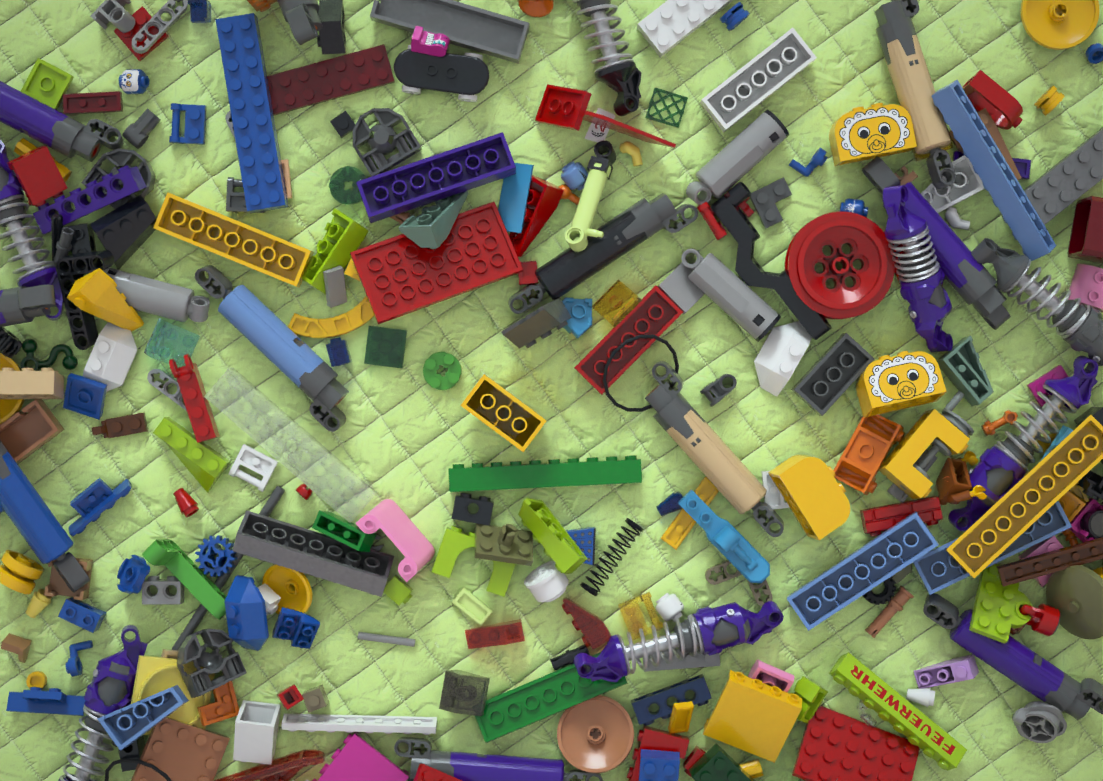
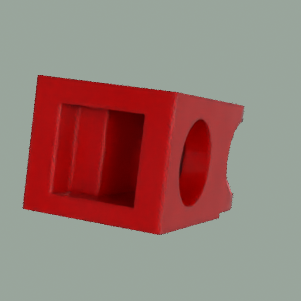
M295 684L277 694L283 707L287 710L304 699Z

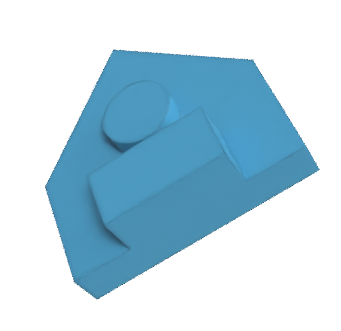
M565 297L562 302L572 318L567 320L568 325L563 328L578 339L592 326V299Z

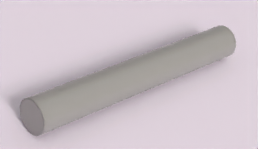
M358 632V639L415 647L416 639Z

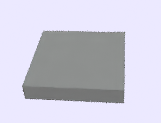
M681 263L658 288L683 311L682 314L684 315L704 293L688 279L692 270Z

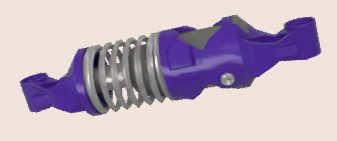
M906 185L885 187L883 190V202L888 220L884 234L889 242L890 253L893 255L894 266L897 268L896 272L899 275L900 294L910 304L908 307L910 319L915 324L916 332L926 340L930 352L951 351L953 348L952 336L942 331V325L945 318L951 312L952 305L946 290L942 287L945 274L940 268L939 262L936 261L937 256L934 254L935 249L932 248L933 243L929 241L931 236L928 234L927 220L905 208V203L909 199Z

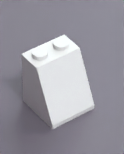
M242 701L235 721L233 760L272 765L276 749L280 704Z

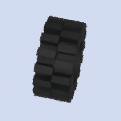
M892 576L885 580V588L880 594H874L870 590L862 596L872 604H886V601H890V597L895 595V580L892 579Z

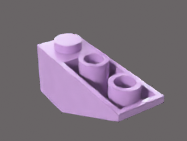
M973 654L914 670L919 689L974 679L979 673Z

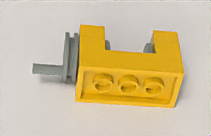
M960 391L956 393L942 410V414L935 409L925 411L902 441L884 460L879 469L884 476L911 499L925 498L932 489L930 487L933 483L923 469L938 451L945 456L957 455L958 453L962 454L969 446L967 444L970 440L969 435H973L974 430L964 419L952 412L965 396ZM931 445L932 448L927 452V454L922 458V460L916 465L915 462H916V461L918 460V458L923 454V452L928 448V446Z

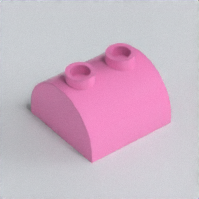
M1077 264L1069 289L1071 290V295L1068 300L1081 298L1080 304L1090 305L1103 312V269L1086 264Z
M760 660L754 663L748 674V677L752 679H759L763 683L776 686L785 692L789 691L794 682V675Z

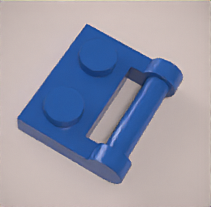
M172 103V133L169 136V142L205 145L206 106ZM180 111H186L184 137H179Z

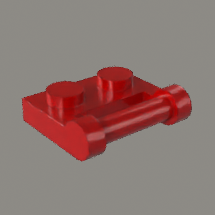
M707 201L697 207L717 240L727 235L721 222L716 221L714 217L716 214Z

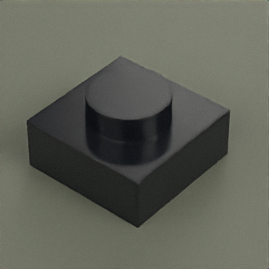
M344 111L330 121L341 138L353 131L355 123L347 111Z

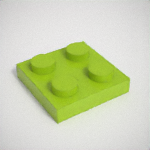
M38 58L20 92L57 110L63 99V94L66 93L74 76Z

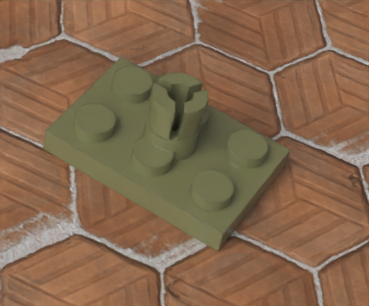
M476 524L475 558L532 566L533 533L531 531L518 530L511 524H506V526L503 525L502 527Z

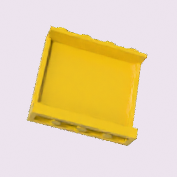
M730 670L729 679L710 718H707L704 724L703 735L775 763L802 709V698L794 693L782 691L776 686L767 685L759 679H752L741 672Z

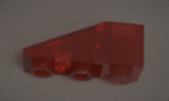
M563 598L564 604H562V607L567 615L571 614L574 618L571 622L577 631L581 630L583 633L582 640L586 647L591 646L592 650L609 641L612 635L601 618L569 598Z
M521 619L465 630L468 649L525 641Z

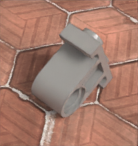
M105 0L91 15L105 30L109 21L123 33L129 32L135 25V18L123 7L126 3L130 4V0Z

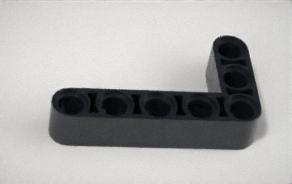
M106 250L70 254L59 259L55 264L73 342L79 350H86L95 345L98 331L94 315L75 306L67 296L74 282L82 278L84 274L91 273L98 268L105 270L114 264L113 254Z

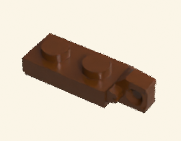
M145 413L105 419V421H101L102 426L92 428L93 435L103 434L104 438H114L148 431Z

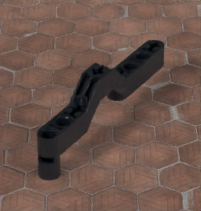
M739 182L729 190V197L723 195L711 205L713 212L738 242L735 271L748 286L774 289L811 337L817 340L832 329L827 319L806 306L797 296L792 287L788 270L785 269L781 273L765 272L753 257L754 244L760 238V235L738 207V205L751 196L747 186L743 182Z

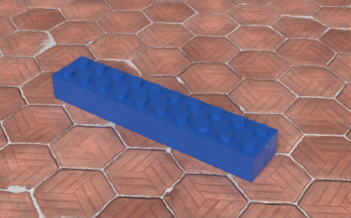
M254 13L215 19L247 211L249 213L287 208L289 207L258 18Z

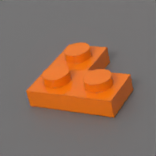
M232 681L213 690L215 702L198 707L202 726L238 715L239 707Z

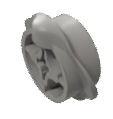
M1033 701L1026 704L1024 708L1015 711L1012 718L1018 733L1036 743L1051 742L1057 736L1062 735L1067 728L1062 712L1057 707L1041 701Z

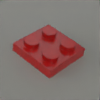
M143 6L132 15L135 18V25L132 30L126 33L121 32L118 28L114 30L116 35L139 61L169 37L165 32L147 52L142 54L136 53L132 49V38L152 18ZM151 26L148 28V32L151 35H156L159 29ZM146 36L142 42L137 41V47H144V41L147 39Z

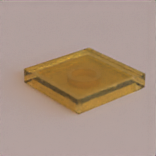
M618 280L592 307L615 328L642 300Z

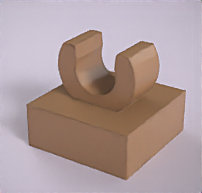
M904 166L900 168L903 172L902 177L894 173L900 180V185L912 182L918 177L914 171L908 174V170Z

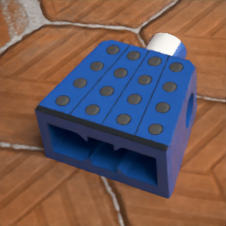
M588 527L566 530L588 558L584 563L594 565L596 528Z

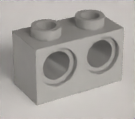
M148 576V579L144 580L142 584V604L184 603V585L175 576H167V579H159V576ZM151 585L157 587L158 593L156 595L150 592ZM170 585H174L177 588L176 595L169 592Z

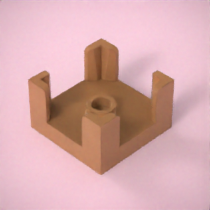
M76 558L91 580L93 560ZM56 560L48 563V567L52 566L50 584L45 586V596H70L76 600L88 598L90 582L74 593L54 568L53 563Z

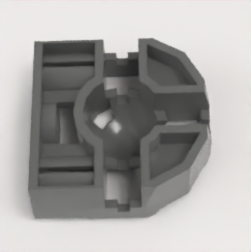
M373 108L359 117L353 128V147L371 177L388 171L422 149L403 116L389 108ZM374 113L379 124L374 125L370 129L364 119ZM403 122L407 129L396 134L393 127ZM389 136H394L392 144L388 142ZM403 137H405V138L407 139L408 143L410 144V146H411V148H412L411 150H410L409 146L407 145V143H406V141L404 140ZM368 142L372 150L362 155L358 148ZM397 147L399 153L386 160L384 155L392 153ZM370 157H372V158L374 159V161H375V163L377 164V166H378L379 169H377V167L375 166L374 162L372 161V159H371Z
M118 148L104 153L81 183L86 186V184L95 180L97 183L103 181L101 177L109 174L100 167L106 158L116 165L110 171L113 175L119 173L118 168L126 165L132 168L131 164L137 157L142 160L138 169L147 186L141 194L144 199L154 189L156 176L150 163L136 151ZM119 179V185H123V182ZM103 187V193L107 195L106 189ZM133 193L110 204V206L117 209L137 197V195Z
M199 630L187 636L178 649L177 667L191 698L199 697L247 673L238 652H235L231 647L233 640L223 630ZM201 634L204 641L203 646H200L196 635ZM225 646L229 655L222 658L218 648ZM206 648L213 650L211 653L205 652ZM193 661L197 670L187 675L184 672L183 665ZM222 671V676L210 680L208 674Z

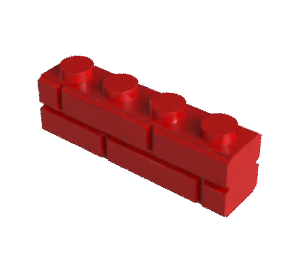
M932 496L860 510L864 533H870V536H878L882 534L881 531L888 530L915 511L927 526L936 525L938 520H943L939 497Z

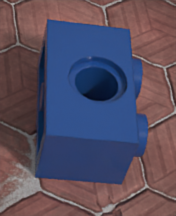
M74 597L65 600L58 617L92 633L99 630L106 612L83 601L73 599Z

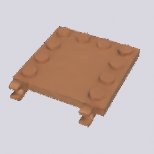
M166 717L152 728L140 760L156 766L166 773L172 781H213L230 738ZM138 763L131 781L167 780L152 768Z

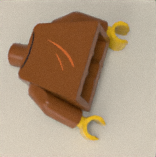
M966 452L962 459L961 457L957 459L947 458L936 480L941 505H946L947 503L959 504L962 501L972 499L974 496L980 500H984L987 497L983 493L986 489L981 485H976L970 491L972 485L966 463L968 462L971 466H974L979 461L973 452Z

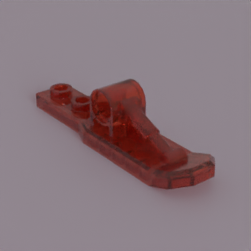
M302 750L274 759L272 765L259 764L214 781H289L303 767L323 763L325 761V754L319 750Z

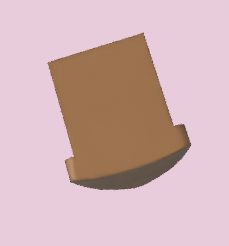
M9 633L2 641L1 649L18 654L19 662L25 663L32 640Z

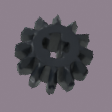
M0 327V353L12 358L20 351L22 343L10 331Z

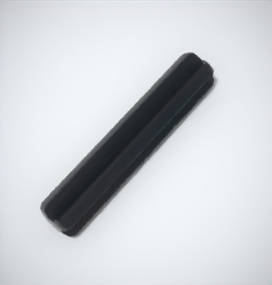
M53 214L51 218L53 262L57 250L56 243L60 239L63 228V216L61 214Z

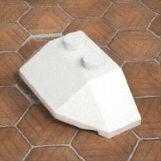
M799 321L772 328L754 360L760 388L776 397L791 378L812 339L811 335Z
M107 322L96 340L84 368L83 377L106 384V392L122 386L138 351L131 330L123 329Z

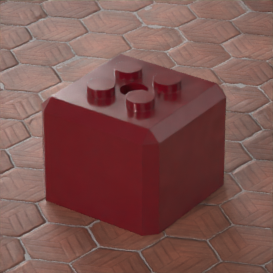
M1090 196L1077 202L1067 252L1069 258L1103 263V198Z

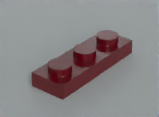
M122 92L63 94L64 114L123 112Z

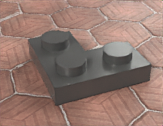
M784 177L751 193L750 199L765 229L783 221L775 203L792 195Z

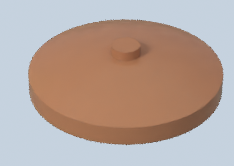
M599 695L563 712L558 723L557 740L563 756L572 766L587 773H605L618 767L628 757L634 742V728L629 714L621 704L609 697Z

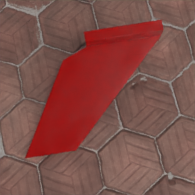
M547 84L535 121L577 131L580 129L582 120L648 143L673 148L676 146L672 142L604 115L586 111L591 93L577 89Z

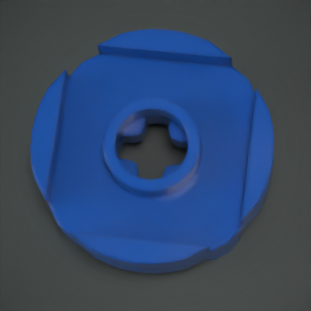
M131 555L132 558H126L119 568L117 578L120 579V584H117L122 592L138 594L142 589L145 577L150 572V566L146 564V560L143 557Z

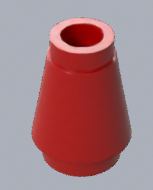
M180 488L173 493L180 512L185 517H190L199 510L197 507L198 503L184 488Z

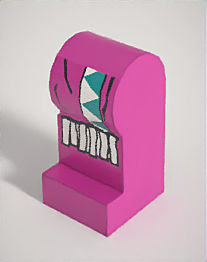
M415 26L411 39V51L442 57L446 55L450 39L444 34L423 31V27Z

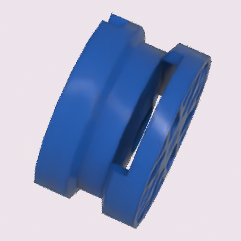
M739 2L729 9L720 18V21L727 25L728 31H731L745 20L750 13L744 10L743 4Z

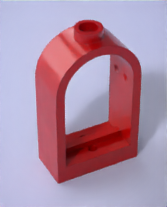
M979 70L962 87L976 112L986 108L998 128L1008 130L1012 126L1016 128L1023 119L1020 116L1023 113V108L1021 104L983 71Z

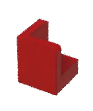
M520 261L523 272L518 273L519 285L538 284V278L535 275L537 262Z

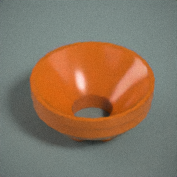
M519 0L518 2L520 9L532 17L548 15L554 5L553 0Z

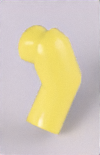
M628 141L620 145L621 153L631 155L633 167L643 165L640 149Z

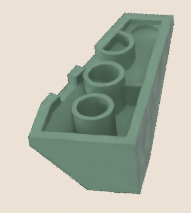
M468 190L435 201L436 205L423 208L421 210L422 214L415 217L412 215L398 227L399 231L421 248L436 249L440 247L452 229L469 194Z

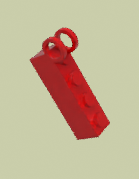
M189 354L184 355L186 366L179 368L176 361L170 359V369L173 376L177 378L197 443L220 437L197 364L192 362Z

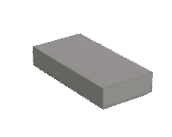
M337 266L323 271L327 306L332 308L346 303L347 296L343 267Z

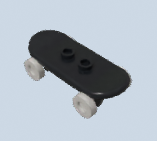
M408 45V49L402 51L394 63L395 75L404 84L402 85V92L420 95L421 89L459 94L458 100L477 102L478 96L475 94L484 90L489 81V70L483 61V55L476 53H464V55L446 53L442 57L413 52L411 51V45Z

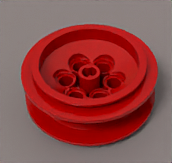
M844 211L821 215L803 226L789 244L784 265L785 269L788 270L792 287L797 296L806 306L827 319L851 318L873 309L889 291L895 273V262L892 259L891 248L888 246L889 242L883 230L876 223L862 215ZM843 244L849 245V254L842 252ZM824 246L831 248L829 256L823 254L822 249ZM855 259L861 262V268L859 270H856L853 267V261ZM840 262L842 269L837 270L835 264ZM816 263H820L823 266L821 274L817 273L814 269ZM846 277L853 279L852 287L845 285ZM827 279H832L834 281L835 285L833 289H828L826 287L825 283Z

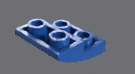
M282 607L272 632V638L291 640V646L310 649L320 622L305 613Z

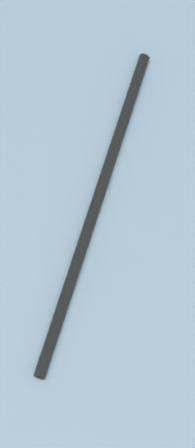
M277 485L260 511V515L269 517L285 492L282 487ZM235 553L234 557L238 558L232 562L235 567H229L230 573L226 574L223 572V576L218 577L214 582L220 590L243 557L242 554ZM200 604L171 650L178 651L185 638L194 633L208 611L202 604ZM112 740L111 744L117 747L114 741Z

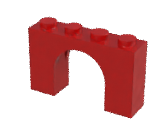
M643 726V730L639 729L637 735L639 745L638 749L634 748L632 759L634 764L633 767H629L627 778H630L629 781H638L641 749L680 752V758L685 759L689 738L675 733L670 734L668 731Z

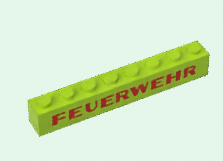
M849 652L840 656L829 673L838 684L844 685L851 695L861 699L866 707L873 709L882 720L889 722L895 731L905 735L911 744L918 746L926 756L938 762L939 767L947 771L957 768L967 751L964 746Z

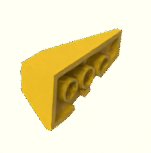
M100 268L76 280L67 296L81 310L123 329H128L132 332L144 325L143 320L135 309L126 303L125 295L123 293L120 294L116 289V282Z

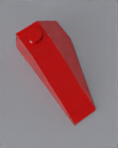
M534 175L531 178L522 233L510 232L509 236L518 257L524 254L556 210L564 192L563 189Z

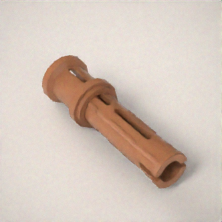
M903 586L899 587L900 590L888 601L889 604L865 629L873 638L876 637L897 611L903 610V606L910 598H914Z

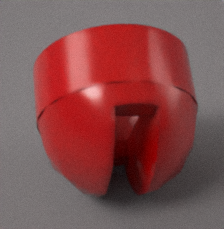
M301 484L296 489L305 500H308L313 493L312 487L309 490L306 489L309 484Z

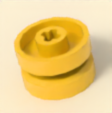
M6 550L1 558L4 565H0V583L17 592L31 594L36 586L34 580L40 579L44 568L33 559L21 553Z

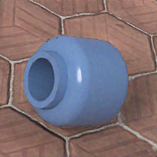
M572 161L561 169V179L571 190L578 189L579 191L584 188L588 172L580 162L575 163Z

